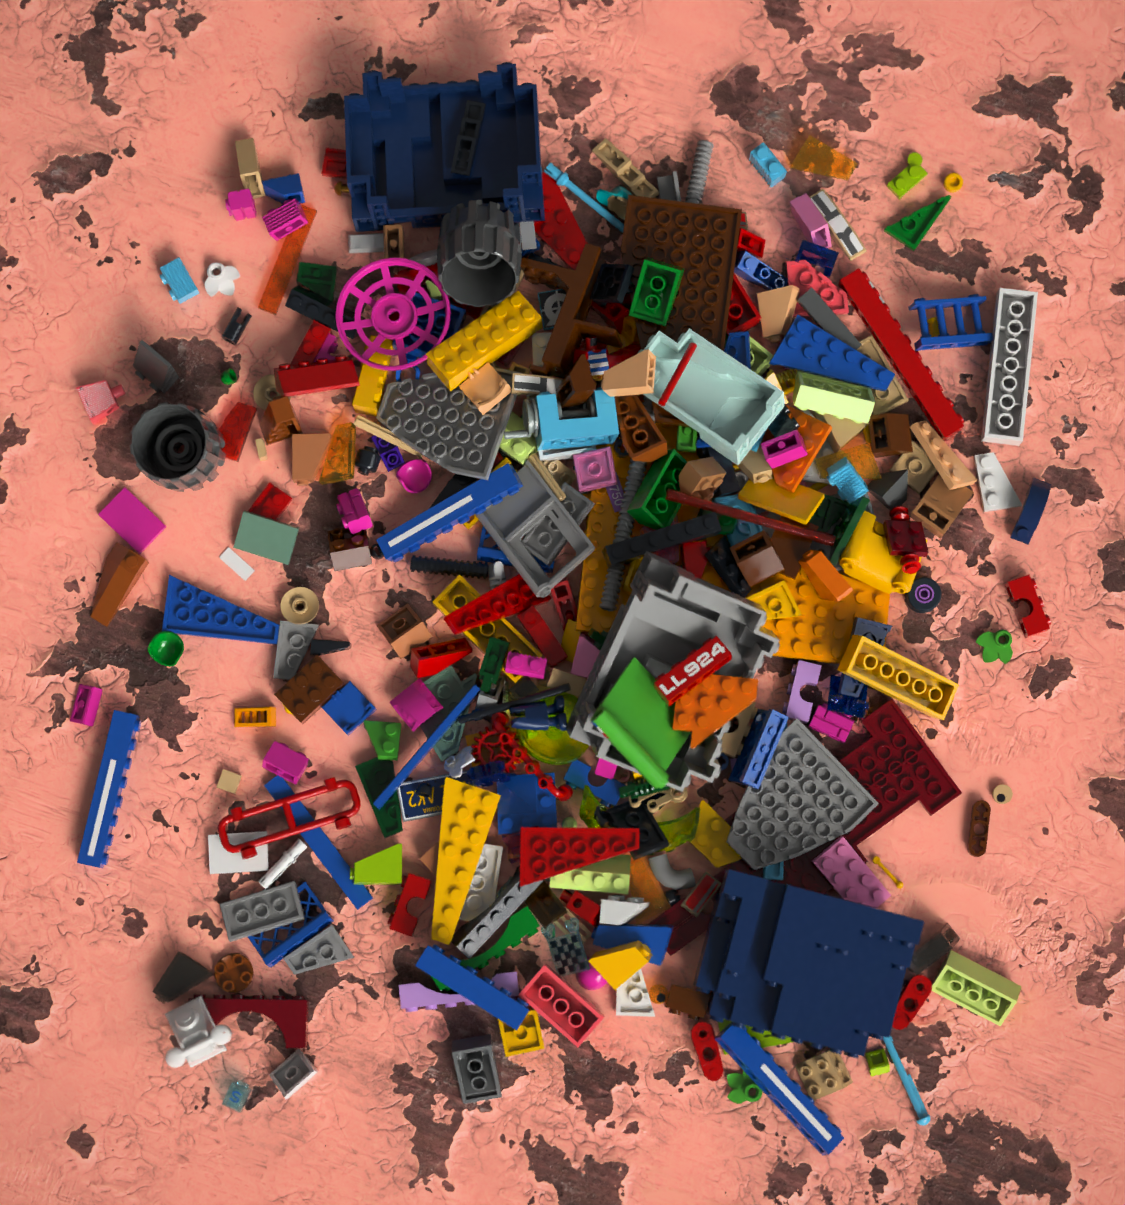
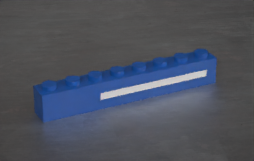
M507 463L490 473L488 480L480 479L379 537L376 541L386 560L398 562L404 558L403 555L406 553H413L419 550L420 545L425 542L431 543L437 539L436 536L439 534H446L452 531L453 526L458 523L464 524L470 520L469 517L472 515H479L485 512L486 507L491 504L497 505L503 501L502 498L505 496H512L520 491L519 488L523 487V484L514 467Z
M117 710L113 711L77 863L102 869L108 863L109 854L107 850L108 846L112 845L114 839L112 829L116 827L118 822V815L116 813L117 809L122 805L123 796H121L122 788H126L128 780L125 777L126 771L131 768L132 758H130L131 751L135 750L137 739L134 738L136 731L139 732L141 727V720H139L140 717L138 715Z
M730 1022L714 1039L822 1156L829 1155L844 1139L840 1128L829 1122L827 1114L821 1109H817L814 1105V1100L800 1090V1085L796 1081L791 1080L787 1076V1071L773 1061L774 1057L760 1047V1042L746 1032L747 1028L745 1026L744 1029L732 1026L733 1022Z

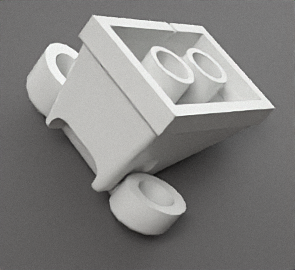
M202 996L165 1014L181 1047H174L167 1051L165 1060L169 1066L177 1068L182 1066L187 1060L190 1068L227 1050L225 1044L232 1038V1031L227 1025H215Z

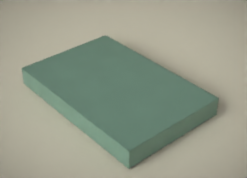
M243 511L233 548L289 565L299 527Z

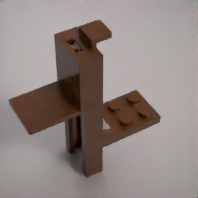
M585 244L576 270L522 257L521 268L530 283L535 285L539 283L544 284L551 289L560 288L567 293L542 357L543 367L530 364L529 369L532 375L547 377L551 375L564 378L567 371L573 365L575 350L579 349L582 339H585V337H597L598 343L622 348L623 344L616 329L585 322L593 302L590 296L602 264H607L606 260H598L601 252L599 246Z

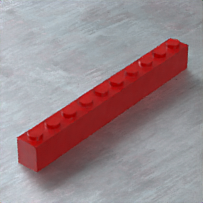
M859 268L840 279L838 286L847 293L848 301L870 334L873 335L878 346L934 430L945 441L963 429L964 420L959 413L956 414L952 408L954 407L952 401L944 396L942 386L938 381H934L930 368L927 365L924 366L920 353L914 351L910 345V338L900 330L901 326L898 320L891 317L888 305L881 302L879 299L880 294L875 287L872 288L869 284L870 280L864 271L861 272Z

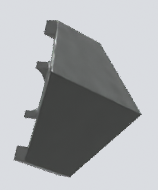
M908 469L878 474L867 486L869 492L890 511L895 506H902L907 500Z

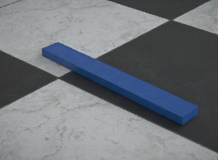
M473 685L373 802V805L379 810L480 693L481 690L478 686Z
M278 775L264 785L274 800L295 794L284 778ZM301 801L290 804L296 826L314 821V818ZM320 827L300 833L357 910L373 899L364 885H353V880H350V866Z

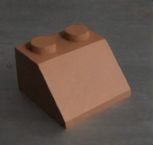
M408 603L377 625L400 659L409 655L412 648H417L432 638L424 623Z

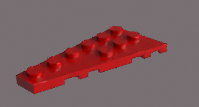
M543 172L545 221H534L535 234L571 270H576L587 242L560 187L553 178Z
M521 827L520 887L639 849V828Z

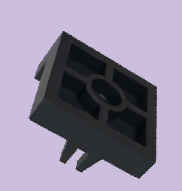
M602 264L590 299L600 306H606L607 303H623L626 292L633 293L629 286L635 288V285L630 281L634 268L628 264Z

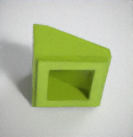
M884 1048L865 1053L871 1076L890 1072V1065Z

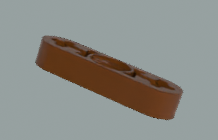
M984 800L975 802L971 811L967 850L973 857L984 855L987 848L991 807ZM981 804H983V808H986V812L982 813V818H986V821L975 820V817L978 818L980 814L976 807H980ZM981 823L984 826L982 834L974 832L975 824ZM973 836L976 838L983 837V841L979 840V847H982V850L978 851L977 854L972 849V846L976 845L977 840H972Z

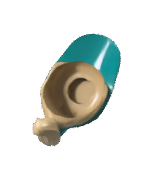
M616 186L611 192L602 189L597 190L596 198L601 204L608 206V209L614 211L620 218L625 219L628 195L633 194L626 188Z

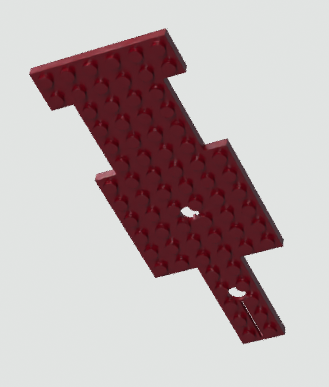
M893 698L860 721L872 738L839 761L879 803L852 831L841 835L865 864L868 861L857 845L910 806L919 801L929 816H932L962 794ZM736 812L725 819L730 826H732ZM839 837L798 857L785 860L783 880L769 881L825 894L833 886L812 860ZM741 859L725 865L726 868L713 876L722 883L725 870L730 869L763 878V868L752 870ZM722 884L719 886V888L711 898L713 903L716 897V893H720ZM686 897L648 923L672 925L675 927L667 948V953L670 956L697 938L708 928L711 913L705 914L700 912L695 917L681 906Z

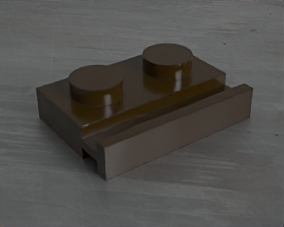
M545 881L524 901L544 929L567 913L566 908Z

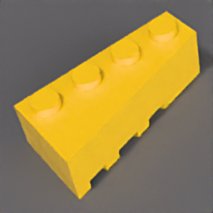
M370 335L369 340L373 342L377 336ZM385 338L379 347L393 350V340ZM366 344L364 346V351L368 349V346ZM375 351L369 360L377 364L389 366L392 355H384ZM361 362L360 377H358L360 386H356L357 389L353 396L352 406L356 413L376 417L381 405L388 370L372 368Z

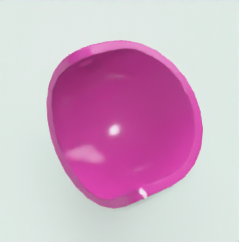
M412 459L398 468L396 477L405 490L410 493H420L429 486L432 472L425 460Z
M585 956L581 962L586 961L588 968L580 970L578 964L576 979L584 989L598 990L607 981L589 963L590 958Z

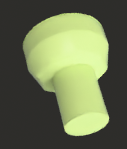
M566 817L562 821V828H577V821L572 817Z

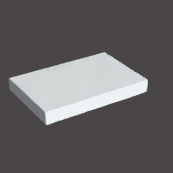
M267 831L227 834L231 845H238L267 836ZM219 834L208 835L210 874L269 870L268 843L255 847L257 856L243 860L240 852L231 853L223 848Z

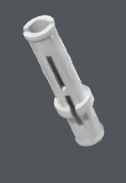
M298 838L291 848L283 852L284 855L258 882L265 889H268L292 863L296 862L297 857L307 848V845Z

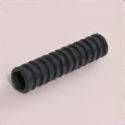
M413 555L410 570L411 572L417 571V573H420V571H423V573L429 572V574L435 572L436 575L438 573H441V575L445 573L447 576L453 574L455 577L459 574L461 576L465 575L466 578L468 576H471V578L475 576L477 579L483 577L486 580L489 564L488 562H485V564H482V562L476 563V561L470 563L469 560L467 562L461 560L460 562L458 559L452 561V559L446 560V558L440 560L439 557L437 559L431 557L430 559L428 556L422 558L420 555L419 557Z

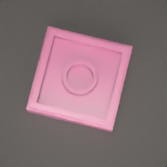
M610 446L573 455L580 493L618 484Z

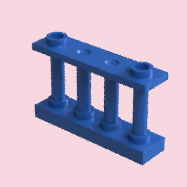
M973 294L965 298L915 299L908 306L909 310H918L922 336L914 343L915 351L986 346L992 342L993 334L983 331L979 305L987 300L986 296ZM971 306L975 327L974 334H967L965 332L961 307ZM953 307L957 327L956 335L950 336L947 333L943 308ZM925 309H936L940 334L938 337L929 335Z

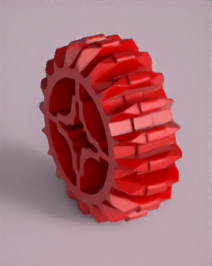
M492 724V731H489V728L486 726V734H483L482 731L478 732L481 739L474 737V741L478 742V745H471V748L477 749L476 752L471 753L473 756H478L474 763L481 762L478 766L479 770L486 767L484 774H488L489 770H492V777H495L496 771H499V776L502 777V770H505L507 775H509L510 771L508 768L511 766L513 770H516L517 768L513 763L520 764L521 761L515 759L513 755L504 749L505 744H501L500 740L496 743L485 741L490 736L500 735L495 729L494 724ZM520 737L515 739L517 743L521 741ZM501 744L500 749L504 754L501 753L494 757V750L492 748L495 746L497 748ZM482 746L491 752L488 763L482 758ZM498 758L510 760L505 765L493 766Z

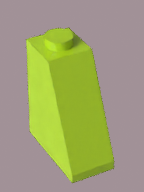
M396 844L355 862L354 868H350V880H353V885H401L402 844Z

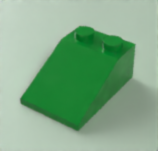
M651 258L644 259L629 316L666 326L685 268Z

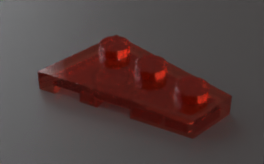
M237 402L218 429L225 440V447L221 448L226 454L225 459L239 462L257 411L256 407Z

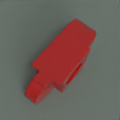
M916 975L907 981L899 996L892 1025L894 1029L901 1030L907 1028L930 995L932 983L926 976ZM919 983L924 985L921 991L917 990L916 987ZM908 998L914 1002L910 1010L904 1006V1001Z
M699 1022L691 1029V1039L704 1077L710 1081H718L722 1077L724 1070L718 1044L714 1039L716 1037L715 1031L709 1023ZM701 1030L706 1031V1036L704 1038H701L699 1036V1032ZM707 1047L712 1048L714 1053L709 1059L703 1056V1050Z

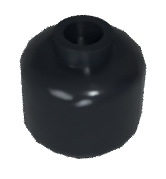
M364 446V448H360L357 451L353 465L358 469V473L368 476L369 473L377 471L381 460L377 449Z

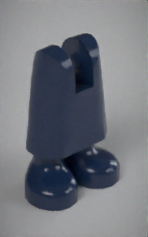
M557 695L553 704L547 706L546 701L543 700L509 708L510 716L519 717L511 720L512 728L548 730L550 726L556 727L560 731L567 730L563 695Z

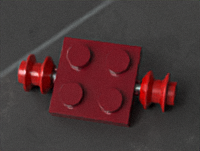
M895 506L889 512L891 520H885L883 523L889 555L903 556L900 559V563L903 565L902 571L914 574L921 568L919 557H927L929 553L922 522L909 521L908 509L904 506Z

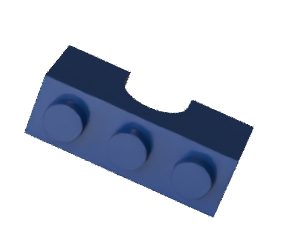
M574 758L563 778L566 784L573 790H576V788L583 790L582 794L590 799L594 797L600 799V804L607 808L615 807L620 799L618 788L626 785L615 779H607L605 784L599 787L591 785L588 781L591 767Z

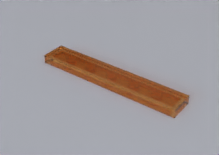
M304 205L301 206L308 224L286 235L258 305V309L273 315H277L317 214V210Z

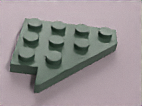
M451 665L423 682L444 707L420 725L427 739L471 687L476 684V673L461 681ZM470 704L460 716L468 714ZM458 719L433 747L441 762L459 751L465 723L460 724Z

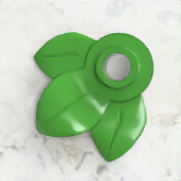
M999 630L996 633L988 631L977 638L976 643L984 647L982 658L985 663L994 662L999 658L1000 661L1007 664L1012 658L1013 651L1010 646L1012 636L1008 631ZM1000 636L1005 638V643L999 642Z
M744 1071L742 1074L731 1073L727 1075V1082L732 1088V1091L727 1096L729 1100L741 1104L746 1100L756 1102L761 1098L762 1090ZM750 1088L756 1090L755 1095H749L748 1091Z

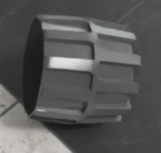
M471 200L468 207L460 203L451 208V212L445 214L441 221L437 247L438 280L441 282L442 290L445 294L451 296L460 304L472 305L474 307L496 305L508 296H511L516 289V283L519 282L522 257L519 223L514 224V214L509 209L506 212L500 211V204L490 201L488 206H483L482 200Z
M169 402L159 403L157 407L143 412L138 423L132 428L130 452L135 457L137 468L147 478L164 488L178 492H184V489L188 488L193 491L204 488L202 483L206 480L212 482L219 475L216 471L217 467L223 466L225 463L226 454L221 450V448L225 447L222 433L208 416L194 407L178 403V405ZM184 444V451L178 454L179 447Z

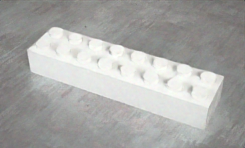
M999 288L996 293L992 330L993 341L991 342L981 436L982 442L1019 446L1023 442L1038 292Z

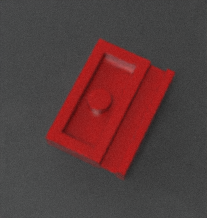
M325 147L322 176L347 179L346 150Z
M269 482L248 512L278 520L293 499Z

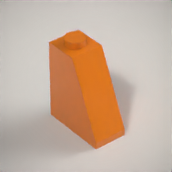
M809 550L798 561L821 599L839 602L853 591L851 586L821 551Z

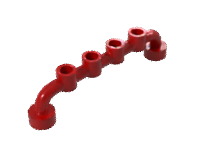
M502 711L493 714L491 720L495 729L500 734V742L505 745L509 744L513 749V757L515 759H522L526 764V772L537 776L539 787L541 789L547 788L560 801L570 799L573 795L572 788L567 784L557 788L553 784L552 777L545 775L540 769L539 762L530 758L526 747L517 743L513 732L507 731L504 728L509 721L507 713Z

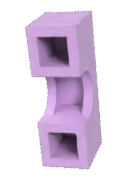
M798 660L797 665L793 664L791 675L794 678L793 682L788 684L786 694H789L788 702L784 701L782 713H785L789 720L794 721L798 718L801 723H808L813 703L806 702L801 698L800 688L804 685H817L822 665Z

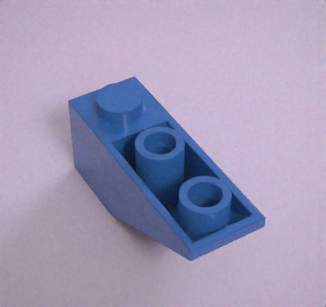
M747 251L736 252L734 273L739 277L767 291L787 285L788 280L786 277Z

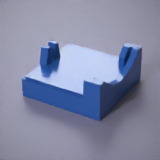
M350 681L340 690L336 691L337 693L332 695L331 699L321 707L348 736L377 710Z

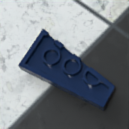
M855 617L850 640L852 635H860L883 646L885 643L884 639L887 633L891 631L892 626ZM842 673L837 693L858 698L864 683Z

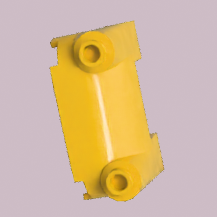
M864 511L838 561L847 575L889 594L892 592L899 594L909 592L916 573L908 574L902 571L903 565H901L900 559L903 556L889 555L883 524L875 520V515Z

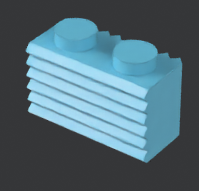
M764 142L750 152L749 161H751V164H754L753 167H756L758 173L763 176L767 184H770V187L775 186L785 178L786 169Z
M180 257L160 267L162 274L159 276L164 285L169 284L171 290L168 292L173 301L178 300L179 304L199 294Z
M847 457L840 459V461L827 468L829 475L827 479L832 486L836 485L838 487L837 493L843 501L846 499L850 504L869 492L867 484Z

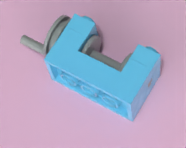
M599 387L587 399L586 409L562 411L561 404L556 399V394L541 392L539 395H536L535 399L531 398L530 401L528 399L523 400L524 430L504 431V439L528 438L532 434L533 437H536L537 451L613 444L619 435L615 398L610 397L603 391L602 387Z

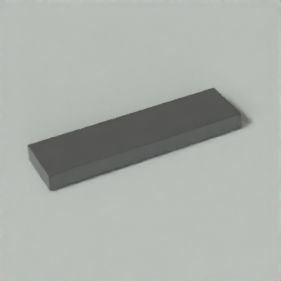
M810 288L797 300L821 329L855 350L861 346V343L813 288Z

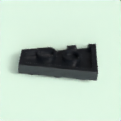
M723 536L704 555L730 591L745 598L752 589L734 559L726 536Z

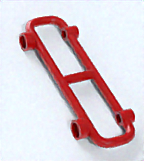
M335 777L324 780L325 785L243 811L241 807L233 808L230 810L231 814L223 817L218 824L221 844L228 852H240L244 860L258 855L255 847L321 826L335 823L337 830L351 826L350 817L356 815L361 807L357 788L349 780L336 781ZM342 787L349 789L353 801L351 809L296 826L290 807L291 803L326 792H332ZM281 806L283 807L289 829L238 845L230 844L225 830L228 823Z

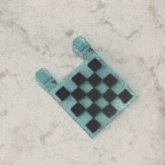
M577 918L565 921V926L570 932L566 935L555 937L556 930L554 924H549L546 929L541 928L542 934L547 939L557 974L561 977L590 970L580 937L579 920Z

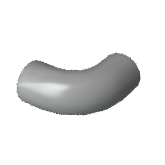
M667 854L648 859L651 871L663 886L674 890L695 887L696 882L691 868L684 870L673 869L669 864Z

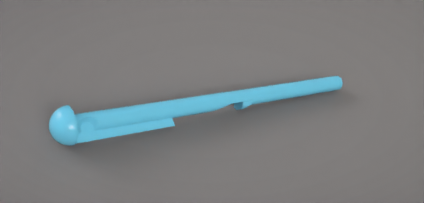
M884 1037L883 1041L919 1118L916 1122L921 1126L927 1125L930 1122V1115L927 1113L911 1075H907L893 1045L892 1037Z

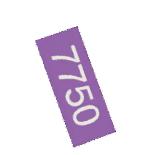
M617 473L618 484L606 487L614 512L622 510L620 506L623 504L621 502L622 499H624V492Z

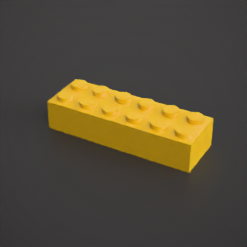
M518 290L427 352V365L449 391H452L469 378L468 372L471 374L475 373L473 368L479 370L486 363L489 362L491 364L542 329V317Z
M459 574L432 603L446 616L481 595ZM505 618L461 632L484 655L490 637L510 642L501 672L515 685L525 676L505 673L508 652L519 653V655L526 654L535 658L538 656V658L542 657L543 659V655Z
M852 635L837 669L932 718L944 720L959 687V684L860 635Z

